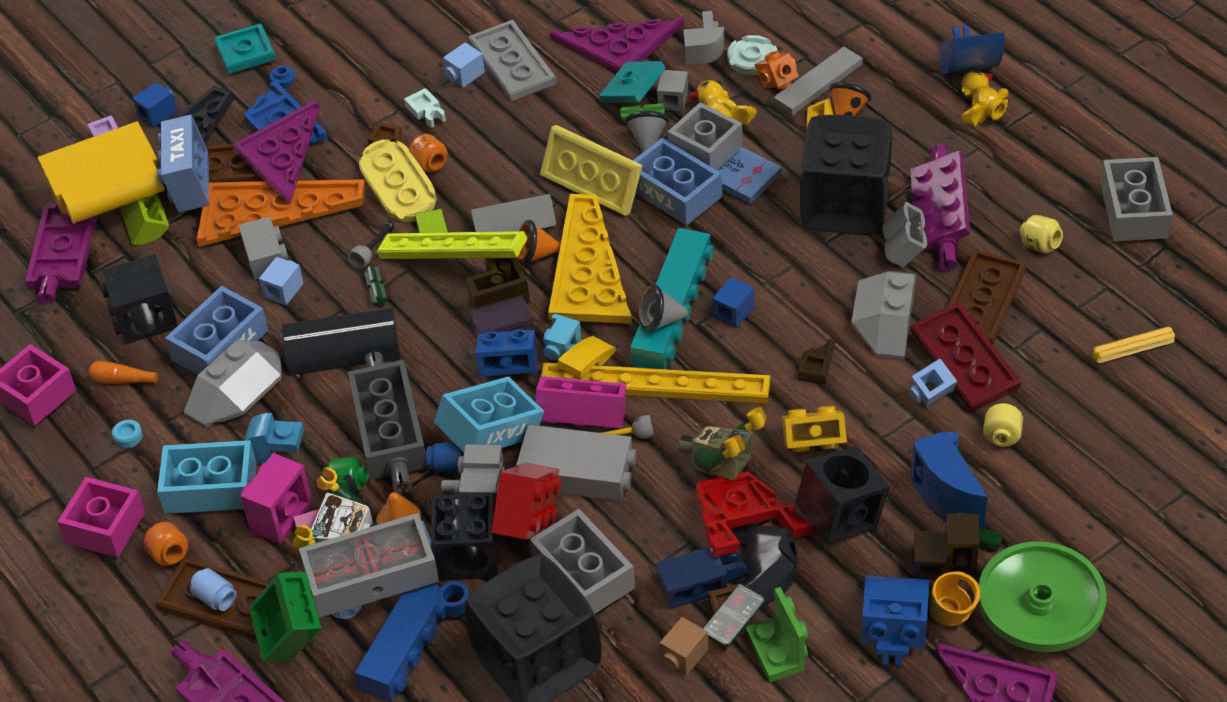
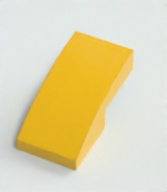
M591 336L578 342L558 359V366L582 379L594 365L602 366L616 352V347Z

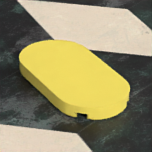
M379 140L370 144L362 153L363 156L359 161V167L362 176L387 214L400 222L416 221L415 214L432 211L436 203L434 187L414 156L409 152L407 146L399 141L395 143L390 142V140Z

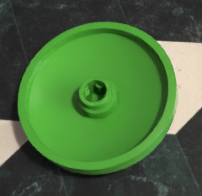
M1039 541L1013 545L995 555L985 566L980 577L979 607L983 618L998 636L1020 648L1037 652L1066 650L1087 640L1102 622L1106 606V588L1100 573L1083 555L1063 545Z

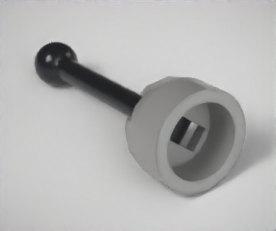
M387 221L384 224L383 230L367 246L358 245L348 253V260L354 267L364 269L372 259V252L370 250L388 231L394 230V222Z

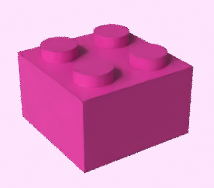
M31 344L0 368V403L34 426L76 391L69 368Z
M275 453L272 454L267 462L260 466L257 475L250 484L243 488L240 495L250 532L278 544L283 542L295 526L294 517L304 514L312 503L304 465Z
M85 477L57 523L66 544L118 558L144 516L145 509L138 490Z

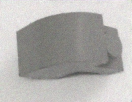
M712 11L702 12L703 28L684 29L686 65L710 63L718 59L724 52V27H718V21H713Z

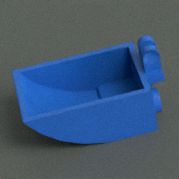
M965 25L962 27L963 37L960 38V31L957 26L952 28L953 39L938 44L942 75L998 67L1001 63L1005 32L970 36L969 26Z
M945 431L913 442L911 481L926 506L944 521L947 519V514H978L979 529H985L988 496L958 451L959 435L956 432L947 433Z
M866 575L861 643L877 645L876 654H883L882 665L888 666L889 655H895V666L901 667L902 656H908L909 647L925 649L929 580Z

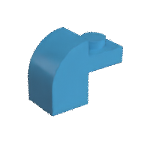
M272 413L260 414L250 420L244 441L251 440L257 464H263L268 461L273 453L277 454V451L298 452L304 432L303 423L274 421Z

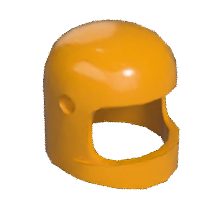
M950 572L938 577L928 596L930 616L942 626L953 627L964 623L979 602L980 588L978 583L971 576L963 572ZM959 580L967 582L974 593L973 604L965 590L957 585Z

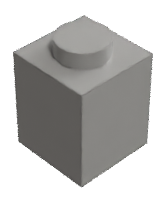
M664 70L660 76L657 89L658 104L662 103L664 110L684 111L688 94V72Z

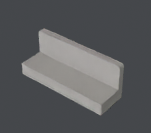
M550 194L470 210L475 232L519 231L526 220H532L540 228L556 225Z

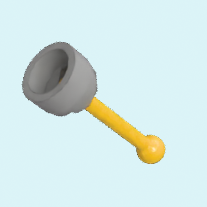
M650 414L636 418L632 427L603 432V434L623 435L633 433L640 439L654 437Z

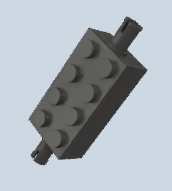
M374 352L376 361H373L372 354L369 353L365 357L367 368L348 371L370 480L391 476L394 492L401 494L400 484L403 483L406 493L412 488L408 472L428 467L405 362L400 360L384 364L381 353Z

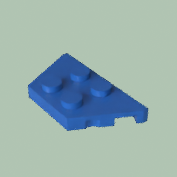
M276 80L271 82V90L266 95L261 94L256 100L255 105L250 107L244 114L245 122L255 132L302 108ZM317 121L310 143L328 139L327 132Z

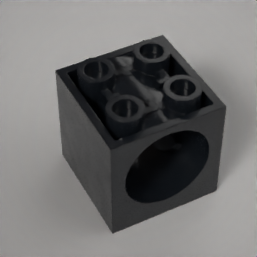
M156 254L102 270L105 281L99 283L104 298L110 297V300L105 302L110 317L116 316L115 319H112L116 336L122 334L125 345L172 331L178 326Z
M854 446L806 461L795 504L826 545L876 529L890 486L861 450Z
M493 493L432 496L431 550L435 559L439 581L488 579L498 575L499 534L491 533L495 511Z

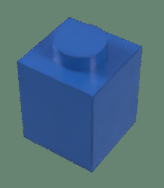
M157 82L133 97L137 116L153 128L177 112L173 92Z
M731 277L712 298L713 317L736 328L755 307L754 288Z

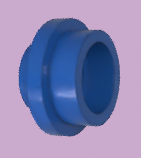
M278 66L270 73L271 82L276 80L284 89L294 83L295 71L291 67Z

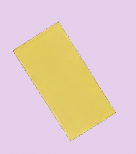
M555 125L551 127L540 175L578 194L597 195L599 204L626 216L630 214L643 165Z

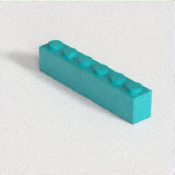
M678 228L656 285L688 310V315L653 332H646L640 323L630 347L632 366L648 369H666L668 362L674 360L676 341H681L683 323L689 320L691 314V302L697 300L699 293L698 284L700 281H704L707 271L706 263L707 261L711 262L713 258L714 246L710 245L709 233Z

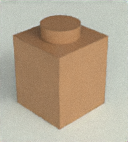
M683 617L660 642L661 661L669 669L678 670L685 675L692 670L709 650L708 632Z

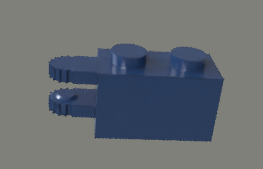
M710 548L698 549L692 553L676 558H667L662 562L656 563L657 582L669 610L707 599L708 592L726 588L727 581L745 575L747 573L745 563L736 562L741 556L739 550L738 552L713 557Z

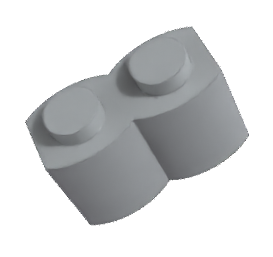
M905 202L884 222L883 232L887 240L885 242V255L891 263L898 264L904 268L926 248L927 237L923 230L925 218L921 209Z

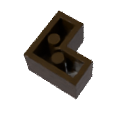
M484 258L486 272L466 278L469 301L477 319L530 303L528 282L517 258Z
M947 514L945 532L914 531L913 579L937 580L938 577L945 573L963 572L976 581L979 552L978 514Z

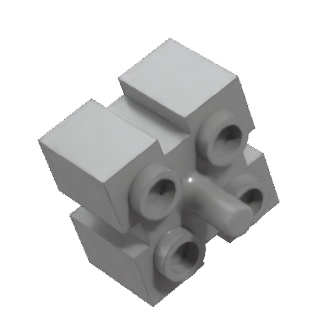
M465 444L464 456H459L458 472L461 474V480H442L441 491L455 492V495L493 493L496 504L500 472L505 470L503 467L501 445Z

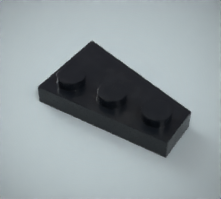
M213 86L175 118L192 114L205 143L234 101L231 91Z

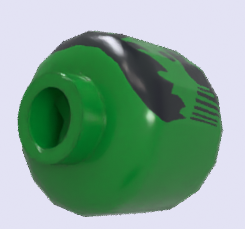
M356 457L335 458L329 461L327 467L323 468V470L325 468H332L337 474L336 483H342L354 495L359 494L362 491L363 485L368 482L367 467L362 466L360 460Z

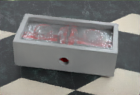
M419 513L299 548L319 618L439 582L435 559Z

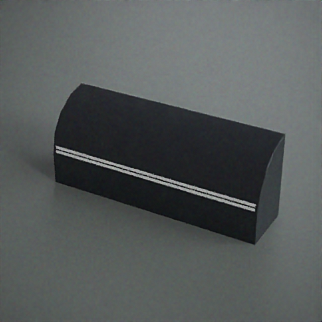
M393 308L282 324L284 351L289 376L365 365V357L369 353L372 354L373 361H376L374 352L382 354L383 362L401 359Z

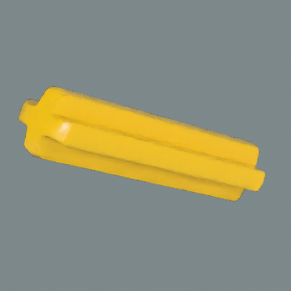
M1164 327L1096 346L1093 348V358L1097 363H1102L1174 342L1175 334L1171 327Z

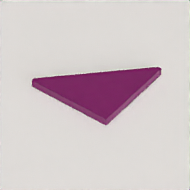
M676 17L675 20L663 22L661 19L644 20L642 24L627 25V23L607 24V28L592 29V26L572 28L570 32L561 33L557 30H552L550 32V39L618 73L626 62H642L684 26V18Z
M318 100L303 106L233 144L234 151L287 205L292 202L320 106Z
M937 643L936 654L970 702H1052L1058 678L1057 672Z

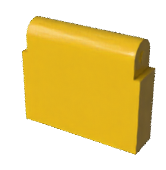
M138 121L38 157L44 178L62 215L67 213L73 224L165 191L164 185L161 184L158 177V169H160L158 159Z

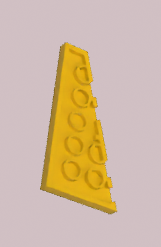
M570 194L548 311L549 320H552V316L557 314L584 322L632 324V316L628 309L625 292L622 288L615 257L609 243L597 195Z

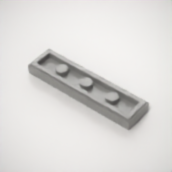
M842 47L774 96V104L793 116L826 92L832 83L841 81L859 68L863 63V58Z

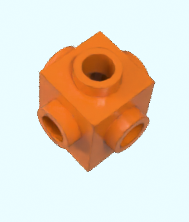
M774 51L765 55V59L754 64L763 88L776 87L777 90H781L790 86L791 80L799 77L796 70V62L790 53Z

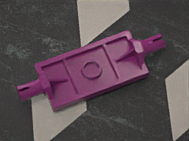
M937 144V152L935 146H932L930 149L931 162L910 169L913 206L921 209L925 218L923 230L927 237V246L922 252L930 249L939 253V268L942 271H950V262L952 270L957 267L955 250H957L960 238L970 235L964 157L960 151L947 155V146Z
M57 203L44 205L25 279L27 289L40 288L37 295V300L40 303L47 304L48 297H50L48 303L53 304L57 288H81L98 215L73 224L67 213L62 215Z
M182 640L179 642V645L183 647V650L175 645L171 651V656L187 668L188 674L185 680L175 688L178 696L185 702H285L224 648L215 656L200 655L186 641Z

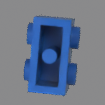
M518 329L512 332L497 333L491 331L485 334H478L476 359L480 377L536 372L538 350L534 330Z

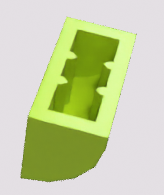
M158 193L124 205L120 209L133 245H142L155 241L169 227Z

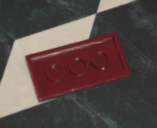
M959 301L910 325V332L931 360L935 362L941 359L957 380L954 390L971 413L1021 387L1020 379Z

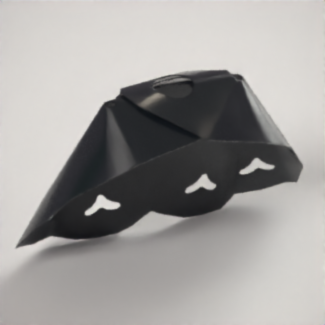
M747 524L735 527L732 533L740 544H747L744 553H742L743 547L739 545L738 550L741 556L737 562L745 563L747 574L750 575L745 582H743L745 579L744 575L736 578L735 585L741 584L765 598L766 601L762 606L764 607L774 601V589L781 587L783 593H785L796 581L800 561L793 533L788 528ZM743 526H745L746 528H748V529H746L745 531H743L742 533H740V532L743 530Z

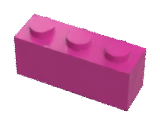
M540 376L536 389V403L544 410L541 421L549 424L561 422L572 423L576 426L594 425L605 429L622 428L626 409L627 384Z

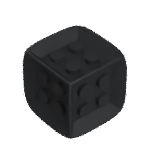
M818 115L810 119L803 148V172L800 182V217L803 226L814 230L838 233L872 234L881 232L886 218L889 193L888 176L892 156V128L889 122L872 117L850 115Z
M536 555L512 566L480 586L466 600L465 619L472 647L484 668L512 702H548L585 679L601 662L602 644L600 628L590 604L567 575L545 555Z

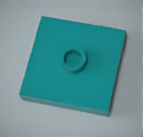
M262 24L214 37L216 47L228 74L276 60L274 50Z
M662 61L626 62L601 92L599 98L603 103H639L666 67Z

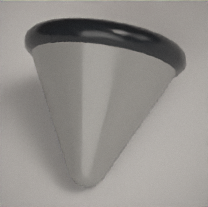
M638 111L629 114L625 118V124L629 127L642 152L659 140L665 126L669 122L668 116L657 111Z
M652 284L645 289L640 301L639 318L641 326L646 332H653L688 315V310L662 291L658 285Z

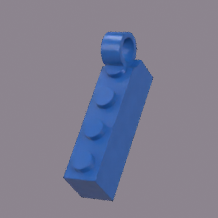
M451 581L444 584L441 588H439V585L429 584L403 592L355 671L359 690L393 702L398 692L404 690L412 668L417 667L420 663L422 651L426 644L433 641L436 627L440 620L445 619L447 616L459 617L465 614V603L469 597L467 586L458 581ZM452 596L463 597L460 601L454 603L446 601Z

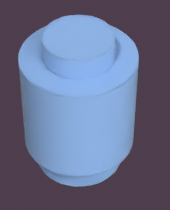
M210 568L196 572L190 582L191 594L214 610L225 611L235 601L237 592L233 589V585Z

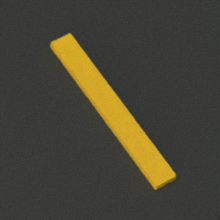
M543 363L541 376L580 379L559 368L558 363ZM595 365L581 379L627 384L626 396L768 404L770 375Z

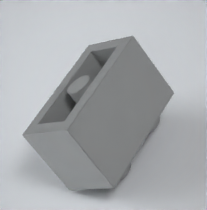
M270 216L239 224L243 245L254 280L261 277L276 257L288 260L285 245H279L278 243L282 241L279 227H273Z

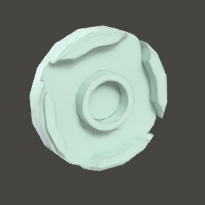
M758 35L742 37L741 41L736 43L735 40L729 46L727 53L728 64L737 73L758 75L754 64L765 59V55L777 51V47L772 45L771 41L765 37Z

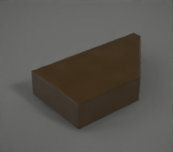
M831 338L827 340V344L816 349L813 347L803 352L797 372V380L826 384L836 347V339Z

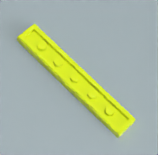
M524 231L392 233L386 235L376 253L380 259L517 258L528 238Z

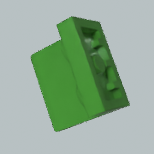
M781 587L774 589V617L745 627V634L769 683L805 671V657L808 656L805 639H808L806 626L802 620L798 621L795 617L794 603L790 596L785 597Z

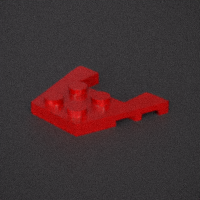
M748 471L739 473L734 480L720 477L697 482L695 495L713 557L738 552L740 542L730 530L738 526L776 518L783 528H788L792 531L794 538L815 533L811 523L795 512L796 507L794 505H785L775 497L776 492Z

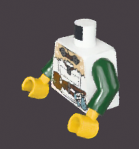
M325 468L322 472V475L329 481L325 480L322 476L316 481L319 489H330L332 492L326 493L312 528L300 525L296 529L295 534L297 536L293 539V545L297 549L376 526L373 525L370 508L342 483H336L337 474L332 468Z

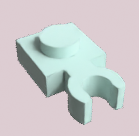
M426 88L404 98L405 107L418 120L425 117L426 124L429 127H434V118H439L442 122L446 121L444 110L440 108L439 101Z

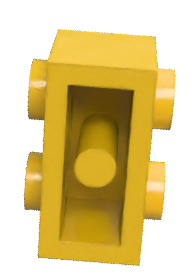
M835 406L818 407V412L806 413V409H794L788 411L789 415L782 416L784 445L788 449L792 448V452L809 451L810 446L821 445V449L838 448L839 443L847 442L844 413L841 410H835Z

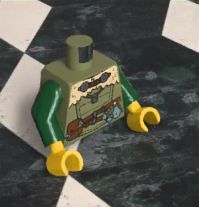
M758 407L747 414L749 423L743 422L735 429L707 426L697 437L682 435L679 443V452L692 454L691 466L693 469L734 480L751 459L752 430L763 428L766 415L762 408Z

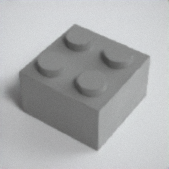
M700 102L668 131V141L713 169L718 170L743 147L742 123Z

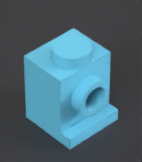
M554 314L552 316L553 326L551 329H547L544 334L543 344L546 347L543 353L548 359L558 361L565 352L581 341L580 321Z

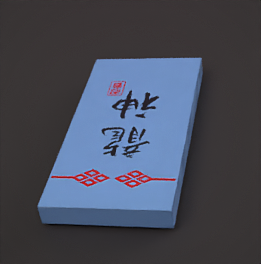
M742 147L717 171L722 174L723 191L751 204L782 174V167Z

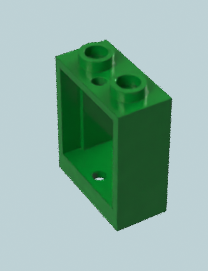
M306 572L278 573L249 606L263 663L292 661L321 630L320 620ZM261 631H264L266 633V636H263L261 634Z

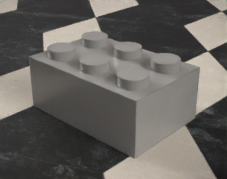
M1158 157L1103 160L1100 184L1113 241L1169 238L1173 214Z
M577 509L529 539L532 557L542 554L551 559L584 595L594 614L635 589L634 566L580 509Z

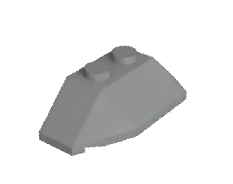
M887 271L858 281L851 326L871 348L872 353L876 357L905 360L917 278L916 273Z
M234 341L197 376L186 404L184 415L205 428L213 426V423L227 421L244 415L282 379L281 353L261 341Z

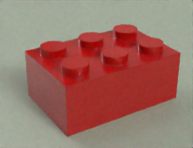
M525 462L500 472L491 533L527 540L547 529L551 524H555L558 512L557 507L554 506L555 497L559 495L562 486V478L559 477L560 469Z

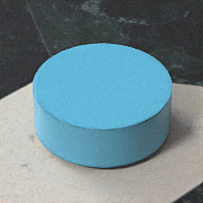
M134 420L121 421L112 430L114 441L121 448L134 447L143 438L140 424Z

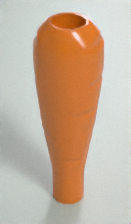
M95 361L89 368V377L95 383H156L158 379L157 372L143 371L107 361Z

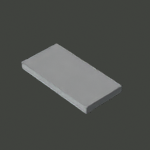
M513 20L468 36L469 44L482 53L484 65L510 101L557 84L555 75Z

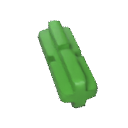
M662 103L644 105L642 108L640 106H630L620 109L622 122H625V118L629 114L638 111H657L665 114Z

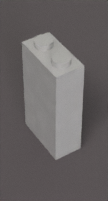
M528 425L517 465L526 462L560 469L559 477L562 478V486L559 494L622 501L624 490H629L631 472H629L630 467H635L637 450L632 449V438L629 436Z

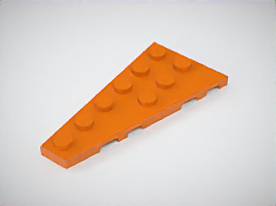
M364 179L298 181L292 202L289 205L265 181L209 183V205L204 206L202 209L196 239L198 247L240 237L239 224L269 216L273 227H280L363 206L365 194Z

